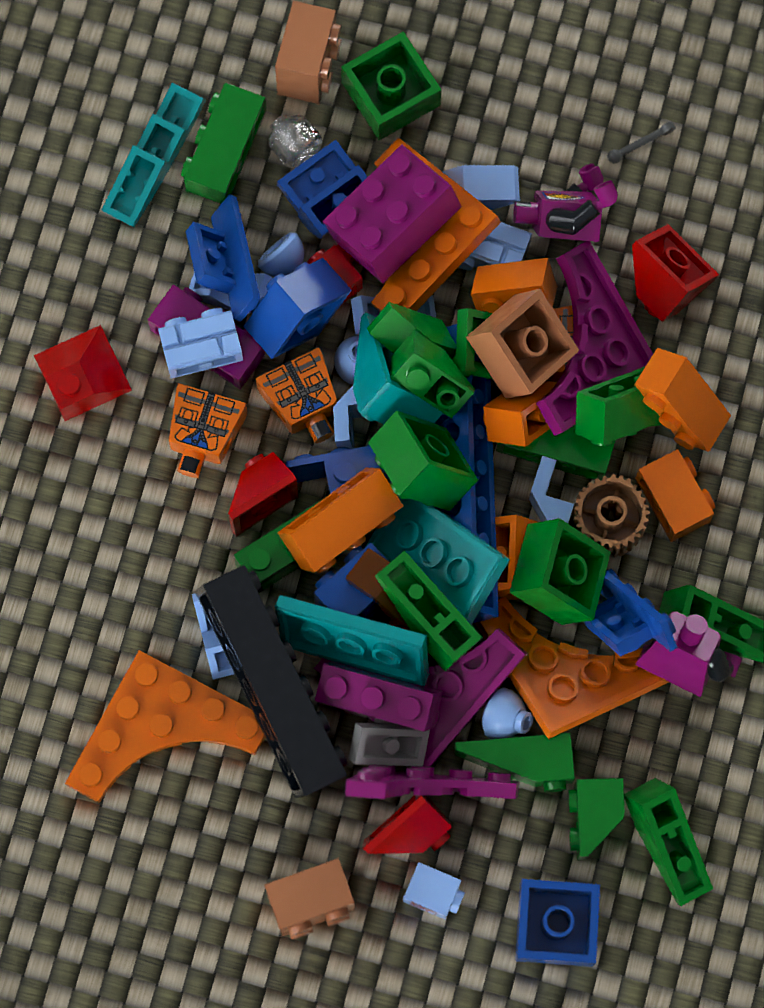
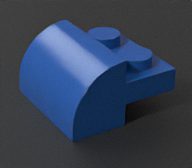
M334 140L278 180L277 186L298 212V218L314 236L321 239L329 233L323 220L368 176L359 165L356 166L337 140Z

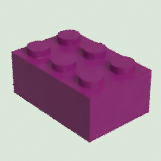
M401 144L323 220V223L340 247L380 282L384 283L462 206L452 186Z

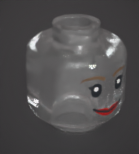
M284 114L272 123V132L268 138V144L286 167H298L321 150L322 137L304 115L296 114L289 117L288 114Z

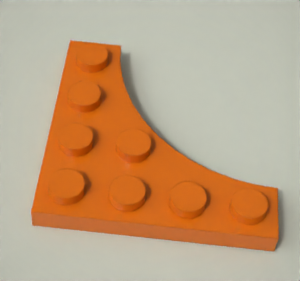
M399 137L374 162L376 168L402 144L452 186L462 207L388 278L380 292L371 301L372 305L379 312L389 302L417 311L501 223L499 217Z
M506 597L498 599L499 617L474 623L485 640L496 629L500 628L528 653L508 677L548 739L669 683L635 665L643 648L626 653L620 657L616 652L614 655L588 654L589 650L574 647L563 642L558 645L537 633L538 629L525 620Z
M139 650L67 778L65 785L100 803L110 787L132 764L152 752L156 753L169 747L182 745V743L209 742L234 747L255 756L265 736L252 709Z

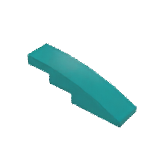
M173 82L171 83L156 115L152 114L137 146H132L101 211L132 227L136 226L175 161L206 99Z

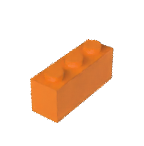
M657 348L634 384L644 396L643 402L649 408L656 411L660 416L658 421L675 435L674 441L685 449L693 450L696 447L709 452L731 417L728 410L685 356Z
M366 467L277 533L301 570L321 573L331 568L337 562L335 557L344 550L350 551L366 541L365 535L375 527L380 529L390 524L396 518L394 513L404 505L391 489L390 483L381 469Z

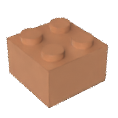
M293 0L275 65L277 95L319 104L322 92L329 93L333 72H330L332 60L337 61L342 39H339L341 25L336 24V10Z
M541 289L513 295L466 336L505 399L532 394L579 352L578 347Z
M339 858L264 885L281 935L290 934L291 940L313 933L312 926L326 921L329 927L350 919L349 912L355 911V903Z

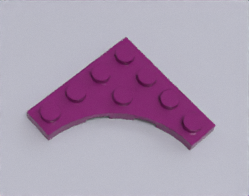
M585 241L556 258L564 275L571 298L574 323L573 341L578 347L579 352L567 361L566 367L555 386L546 396L536 402L554 436L576 424L578 391L645 367L653 355L590 241Z
M500 628L496 629L475 649L462 656L447 671H444L439 665L429 666V677L426 686L443 690L435 725L429 729L423 766L432 767L528 654ZM322 658L314 669L321 674L323 664L332 660ZM368 716L374 722L375 718Z
M368 765V768H363V771H357V775L346 780L345 796L386 799L408 795L413 792V795H453L454 792H460V795L516 799L519 796L520 781L511 780V773L488 772V778L472 777L473 771L466 769H450L449 775L434 774V767L411 766V768H407V772L396 771V766Z

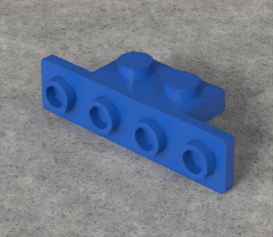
M229 194L211 216L213 228L193 221L186 230V236L197 284L207 289H214L228 294L233 319L241 322L257 306L260 300V293L236 196Z
M369 444L354 449L341 447L332 450L330 453L316 456L303 454L286 462V466L296 477L297 483L327 478L329 493H332L366 467L380 468L375 461L376 455ZM380 468L388 482L391 484L392 482L389 479L386 472L382 468Z
M606 570L601 594L607 600L597 605L594 620L585 621V626L620 657L637 650L643 643L652 638L657 640L668 651L675 650L677 645L672 634L676 633V628L671 618L665 612L660 614L656 611L648 598L642 599L639 597L630 583H622L614 570Z

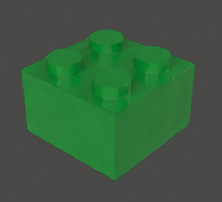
M404 31L341 66V80L344 88L379 141L441 106L442 89Z
M396 410L368 441L376 455V463L386 472L392 482L390 484L391 489L402 499L407 500L409 498L422 502L427 507L434 506L450 511L478 481V478L446 427Z
M560 518L528 524L509 593L561 625L592 621L595 617L611 551Z

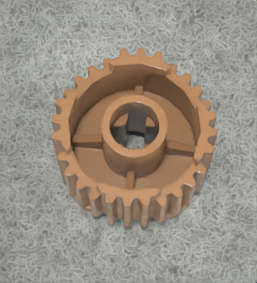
M612 474L609 478L603 476L602 481L596 478L594 484L589 482L587 488H582V491L578 493L575 500L571 520L573 521L572 527L608 549L614 557H617V555H625L632 550L633 546L638 545L649 522L650 511H648L649 505L645 504L646 497H641L642 490L637 491V485L631 484L630 478L624 480L623 475L616 478L615 474ZM607 510L615 512L614 518L617 521H608L603 515L606 514Z

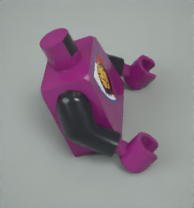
M590 163L578 171L583 181L578 185L573 183L566 191H535L534 202L515 201L513 221L519 224H532V228L540 237L599 242L602 208L613 205L617 201L618 192L613 181L608 180L604 182L599 167ZM594 190L597 198L591 192L586 191Z
M672 611L668 616L676 628V633L672 635L677 648L670 652L652 638L642 644L644 648L635 664L701 697L709 678L718 682L724 681L729 676L735 678L742 658L719 648L721 635L719 632L708 627L704 617L697 614L687 617L679 612Z

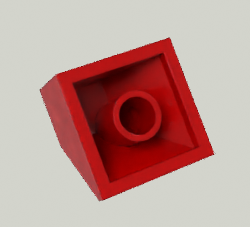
M669 224L636 240L632 245L636 296L644 304L647 312L658 318L661 322L678 314L719 276Z
M101 325L34 355L64 421L132 391Z
M274 452L267 456L259 454L245 464L246 469L241 472L228 513L231 529L236 537L299 497L296 477Z
M413 795L364 839L363 849L367 854L424 853L429 847L436 851L451 837L447 831L452 827V823L427 795Z

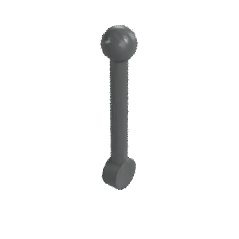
M672 121L667 122L660 129L620 150L613 149L609 151L607 158L611 163H618L622 156L662 135L670 134L676 127Z

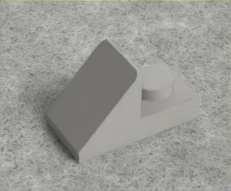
M375 718L374 723L355 722L348 759L356 765L423 766L430 730L423 732Z

